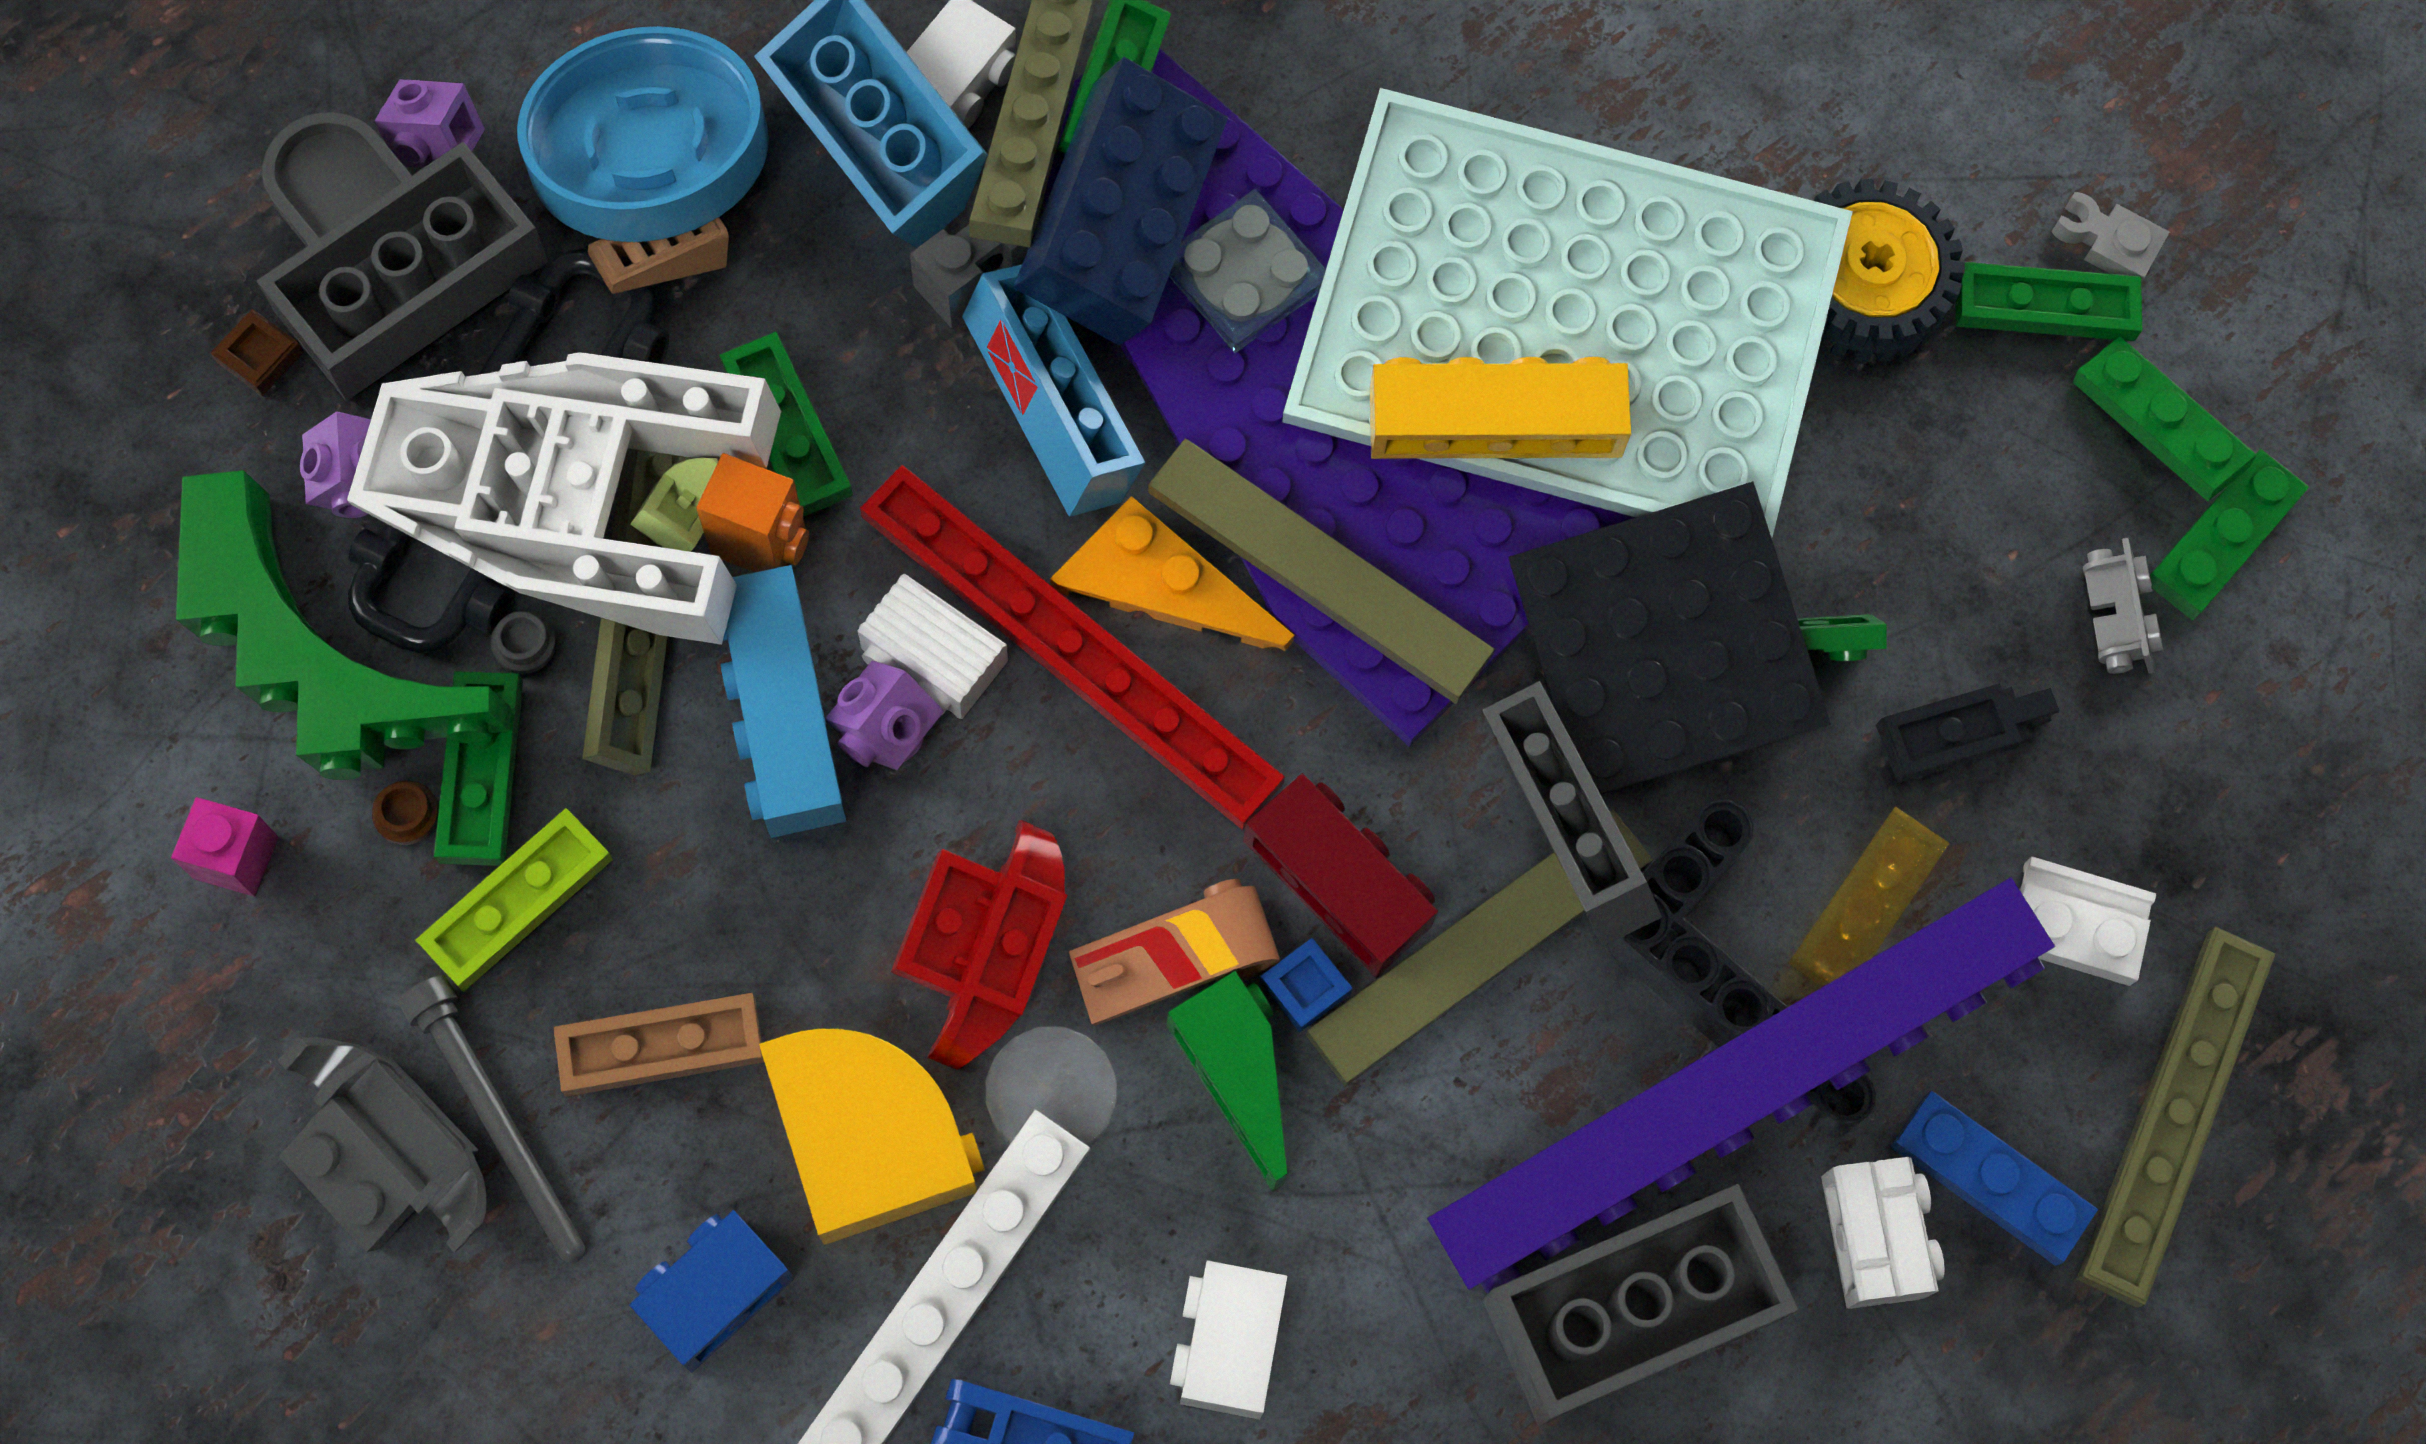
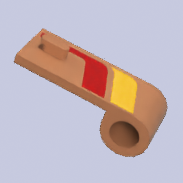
M1230 879L1216 883L1203 891L1205 898L1070 950L1069 955L1091 1024L1095 1026L1211 981H1219L1236 971L1241 980H1246L1267 972L1279 963L1280 958L1256 887L1242 886L1240 879Z

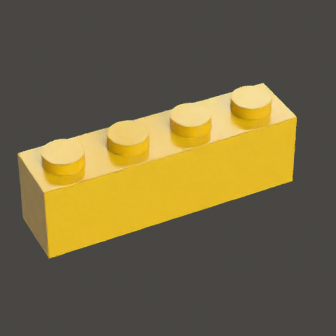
M1399 357L1390 359L1384 364H1373L1370 382L1371 459L1622 458L1631 436L1628 363H1610L1608 359L1603 357H1584L1573 363H1547L1546 360L1538 357H1522L1513 360L1510 364H1484V361L1478 358L1460 357L1450 360L1447 364H1421L1415 358Z

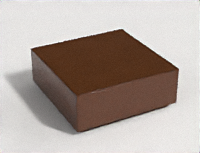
M251 309L210 353L219 365L263 396L304 351L296 340L254 309Z

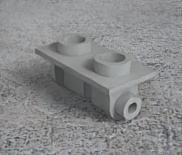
M2123 538L2125 554L2113 556L2110 549L2094 550L2087 554L2088 563L2083 566L2091 609L2097 610L2115 606L2117 613L2093 618L2099 651L2098 659L2100 663L2106 664L2107 672L2111 674L2132 670V661L2140 659L2145 660L2148 673H2155L2152 652L2163 651V644L2157 614L2144 615L2141 594L2153 592L2146 555L2134 558L2129 538Z

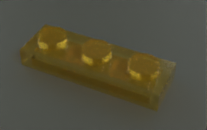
M1895 806L1796 949L1788 964L1823 987L1873 958L1949 845V842Z

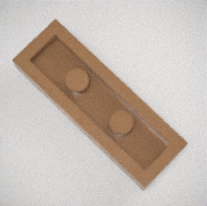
M753 993L554 1027L561 1092L565 1097L764 1062L759 1046L762 1041L756 999Z

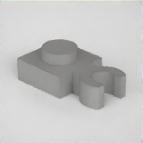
M2074 192L2065 209L2077 215L2081 223L2073 222L2061 215L2051 231L2056 238L2065 243L2077 244L2083 242L2091 246L2084 260L2109 274L2140 276L2141 282L2170 233L2168 230L2118 204L2115 205L2109 216L2100 212L2099 206L2090 196L2079 192Z

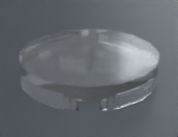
M1063 1026L1036 1027L1013 1037L995 1056L986 1078V1108L997 1134L1008 1144H1011L1036 1109L1084 1144L1091 1147L1108 1128L1117 1106L1116 1075L1106 1053L1087 1035Z

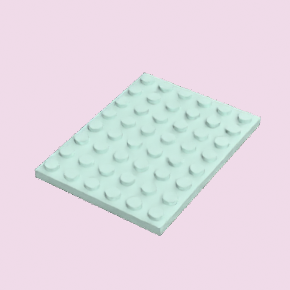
M1380 88L1285 405L1282 422L1371 446L1370 382L1373 364H1384L1390 359L1399 357L1415 358L1421 364H1447L1450 360L1460 357L1478 358L1484 361V364H1510L1513 360L1522 357H1538L1546 360L1547 363H1573L1584 357H1603L1608 359L1610 363H1628L1631 436L1622 458L1417 459L1632 517L1646 515L1754 481L1772 538L1853 211Z

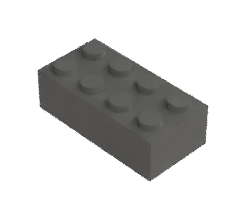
M1739 1183L1492 1289L1482 1300L1538 1427L1777 1323L1798 1311V1307Z

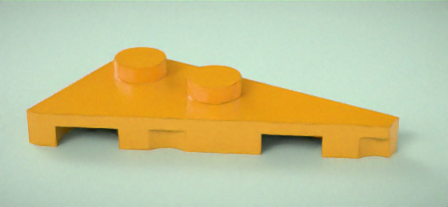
M1132 496L1050 578V585L1063 595L1069 596V592L1072 591L1110 602L1109 607L1122 611H1143L1153 619L1202 632L1204 627L1241 637V643L1256 647H1276L1286 651L1294 640L1293 633Z

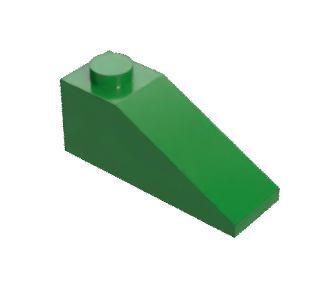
M1236 971L1170 1010L1167 1016V1028L1273 1192L1284 1185L1287 1176L1272 1029L1267 1020L1273 1016V1011L1260 988L1254 982L1245 986Z

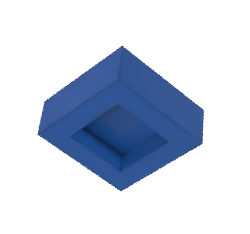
M1313 938L1309 939L1260 977L1261 985L1299 1033L1348 997L1353 989Z

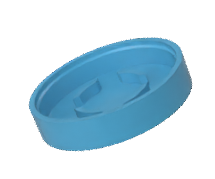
M639 27L616 31L594 38L568 51L552 63L534 82L523 101L517 124L520 152L535 193L544 207L560 222L574 230L596 238L621 242H646L678 236L695 230L720 217L741 200L755 183L765 163L769 143L768 126L757 82L746 63L723 43L701 33L674 27Z

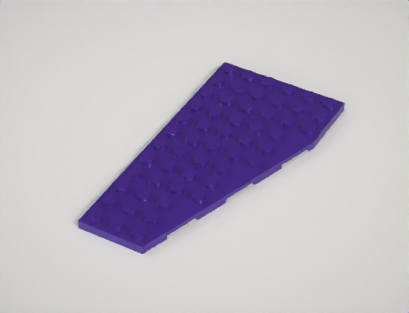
M1159 48L1151 72L1226 115L1228 119L1150 325L1122 343L1120 347L1130 364L1133 363L1173 435L1176 448L1185 438L1493 647L1495 650L1492 657L1470 685L1471 687L1529 629L1508 557L1636 517L1417 458L1371 459V446L1283 423V412L1344 209ZM1083 74L1074 81L1059 142ZM1057 149L1042 202L1043 208H1045L1065 157V153ZM1245 205H1256L1267 213L1269 223L1283 231L1291 240L1295 250L1305 256L1308 264L1307 275L1304 281L1296 286L1290 299L1279 310L1262 318L1239 322L1214 311L1201 299L1195 289L1192 274L1185 267L1184 253L1189 243L1196 239H1201L1212 227L1223 221L1233 219L1235 212ZM1240 556L1265 601L1267 612L1294 634L1293 641L1408 747L1454 704Z

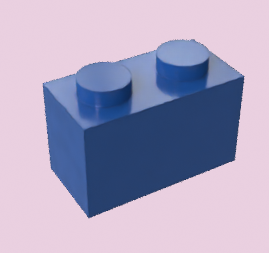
M734 1210L724 1219L715 1214L703 1222L687 1240V1243L692 1248L672 1266L667 1261H664L650 1270L635 1287L639 1296L629 1304L678 1361L691 1373L794 1280V1277L785 1265Z

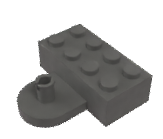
M322 112L304 116L287 125L271 141L265 153L262 164V178L265 189L276 210L306 247L256 281L275 314L346 401L510 289L519 276H529L549 262L536 227L463 141L414 175H411L379 135L365 122L343 113Z

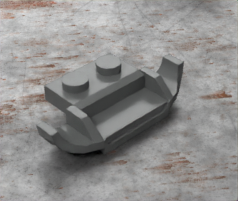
M299 1036L278 1059V1062L286 1070L303 1075L320 1089L312 1099L321 1109L278 1157L366 1253L379 1250L414 1210L418 1214L432 1211L441 1220L449 1233V1240L446 1244L455 1253L481 1226L486 1214L487 1195L484 1178L474 1157L478 1149L391 1056L383 1057L363 1046L344 1041Z

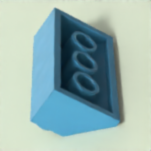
M814 0L754 56L892 234L918 248L964 211L988 154L865 0Z

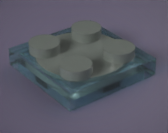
M1254 189L1182 239L1169 277L1233 352L1236 353L1318 295L1326 269L1259 192Z

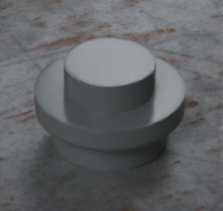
M530 611L514 612L505 616L494 628L491 636V649L497 662L504 669L513 673L529 674L540 670L552 659L556 650V635L551 624L543 616Z

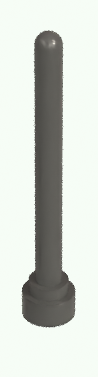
M437 975L416 984L398 999V1004L411 1026H419L424 1034L431 1033L561 1260L566 1263L580 1261L585 1254V1245L455 1021L459 1015L455 1007L459 998L445 975Z

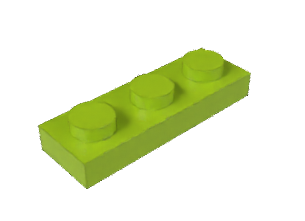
M565 808L416 938L415 941L464 992L605 868L613 858L603 845Z

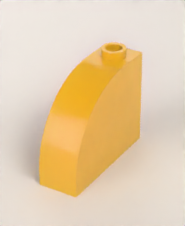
M844 1029L800 1031L759 1044L817 1233L824 1245L973 1195L977 1192L973 1174L985 1171L973 1132L962 1136L959 1135L955 1119L941 1089L930 1074L903 1050L872 1035Z

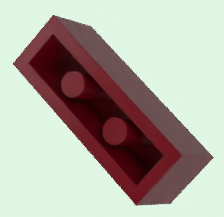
M1301 773L1246 823L1243 842L1377 979L1432 928L1438 910L1432 905L1435 902V898L1429 888L1418 877L1411 873L1404 877L1387 859L1390 856L1388 848L1373 831L1366 827L1359 831L1343 814L1345 811L1344 804L1330 787L1323 782H1318L1314 785Z

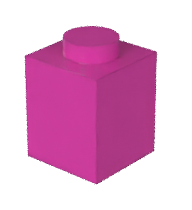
M196 797L171 859L195 880L255 897L279 837L258 814Z

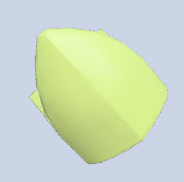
M702 457L688 459L669 468L654 485L630 525L663 548L691 552L704 533L696 507L718 463L717 458Z

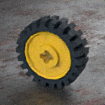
M1860 179L1855 189H1852L1850 182L1847 181L1837 184L1831 194L1826 189L1813 200L1853 211L1820 346L1825 340L1834 343L1830 354L1843 358L1847 350L1850 349L1854 350V361L1868 362L1873 353H1877L1879 362L1892 360L1898 351L1902 357L1914 352L1920 343L1924 345L1932 338L1949 315L1962 287L1960 282L1965 270V262L1959 261L1963 253L1960 239L1950 240L1955 228L1949 218L1939 223L1936 221L1941 209L1932 201L1923 208L1918 206L1917 202L1921 193L1910 187L1905 196L1901 197L1896 195L1898 183L1885 180L1881 188L1875 190L1874 179Z

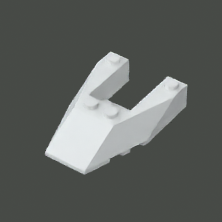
M581 352L568 354L566 361L530 366L527 361L503 364L500 371L465 377L462 371L382 383L347 501L352 506L518 593L658 635L722 645L737 584L720 556L603 539L627 448L691 458H717L718 461L722 453L767 469L781 410L764 378Z

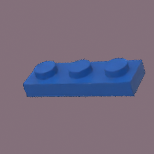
M1932 1090L1923 1097L1890 1146L1901 1156L1912 1157V1162L1915 1166L2055 1266L2064 1263L2098 1211L2095 1206Z

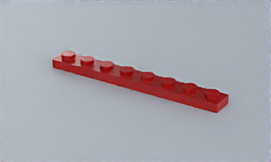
M901 465L860 507L861 516L865 521L1241 830L1245 828L1246 823L1266 805L1284 784L1285 776L904 465Z

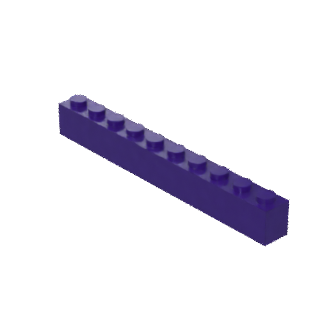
M2010 877L1429 1216L1427 1220L1467 1289L1470 1290L1476 1285L1481 1284L1485 1293L1488 1294L1492 1289L1522 1275L1516 1262L1539 1249L1546 1261L1579 1242L1580 1239L1574 1228L1597 1215L1604 1227L1637 1208L1638 1205L1632 1194L1655 1181L1661 1192H1664L1696 1173V1170L1690 1160L1712 1147L1719 1158H1722L1755 1139L1748 1126L1765 1116L1772 1114L1777 1124H1780L1810 1107L1813 1103L1806 1092L1830 1080L1837 1091L1868 1073L1871 1069L1865 1058L1883 1047L1888 1046L1895 1057L1929 1037L1923 1024L1936 1016L1946 1012L1953 1023L1986 1004L1987 1001L1981 990L2001 978L2005 980L2011 989L2044 970L2045 967L2040 961L2039 956L2056 946L2016 883Z

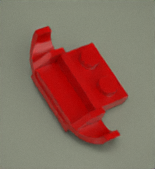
M1024 820L1018 821L1014 831L1016 832V837L1008 861L1001 866L999 872L945 849L937 853L891 970L893 974L950 997L946 1010H949V1014L937 1040L931 1046L927 1058L956 1070L969 1063L998 1041L1014 1022L1023 1015L1068 896L1065 894L1063 859L1056 838L1051 832Z

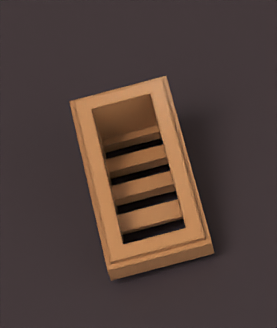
M718 217L695 230L661 240L621 242L600 239L588 245V255L611 293L615 294L726 268L729 236L725 225ZM652 251L654 255L648 257L646 252ZM628 256L633 264L624 267L620 258Z

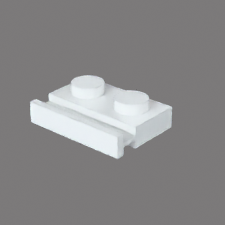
M2036 857L2029 858L2024 863L2022 871L2024 872V877L2019 890L2056 946L2039 956V959L2128 986L2138 981L2151 921L2148 918L2151 905L2155 902L2156 893Z

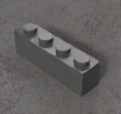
M1539 681L1483 709L1482 711L1601 945L1605 946L1662 918L1644 875L1541 682Z

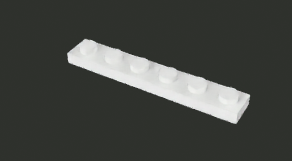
M1036 1109L1033 1111L798 1444L886 1443L1091 1151L1089 1146Z

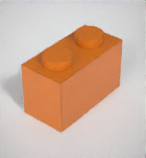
M722 453L696 507L711 555L720 556L724 561L753 572L788 566L789 563L797 565L806 550L809 530L805 529L803 519L804 508L799 503L794 480Z

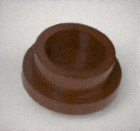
M403 780L388 785L378 794L373 803L372 820L375 828L382 837L394 844L411 845L418 843L432 833L438 822L439 805L435 796L429 788L416 781Z

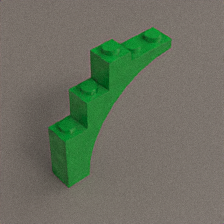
M244 470L182 477L176 620L199 637L203 643L214 646L237 644L235 687L259 704V707L263 710L270 712H292L298 710L296 756L317 770L322 777L332 780H351L360 777L361 770L384 768L385 745L395 749H415L422 747L424 740L447 737L454 742L477 743L485 741L488 738V733L510 731L511 707L489 686L438 687L393 678L354 662L329 646L307 622L284 580L272 536L270 494Z

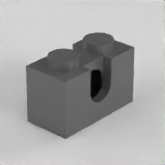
M969 224L955 235H949L942 229L910 253L914 288L953 329L964 320L962 315L982 275V271L979 269L980 266L991 256L1002 253L1004 259L996 270L1022 265L1029 247L969 237Z

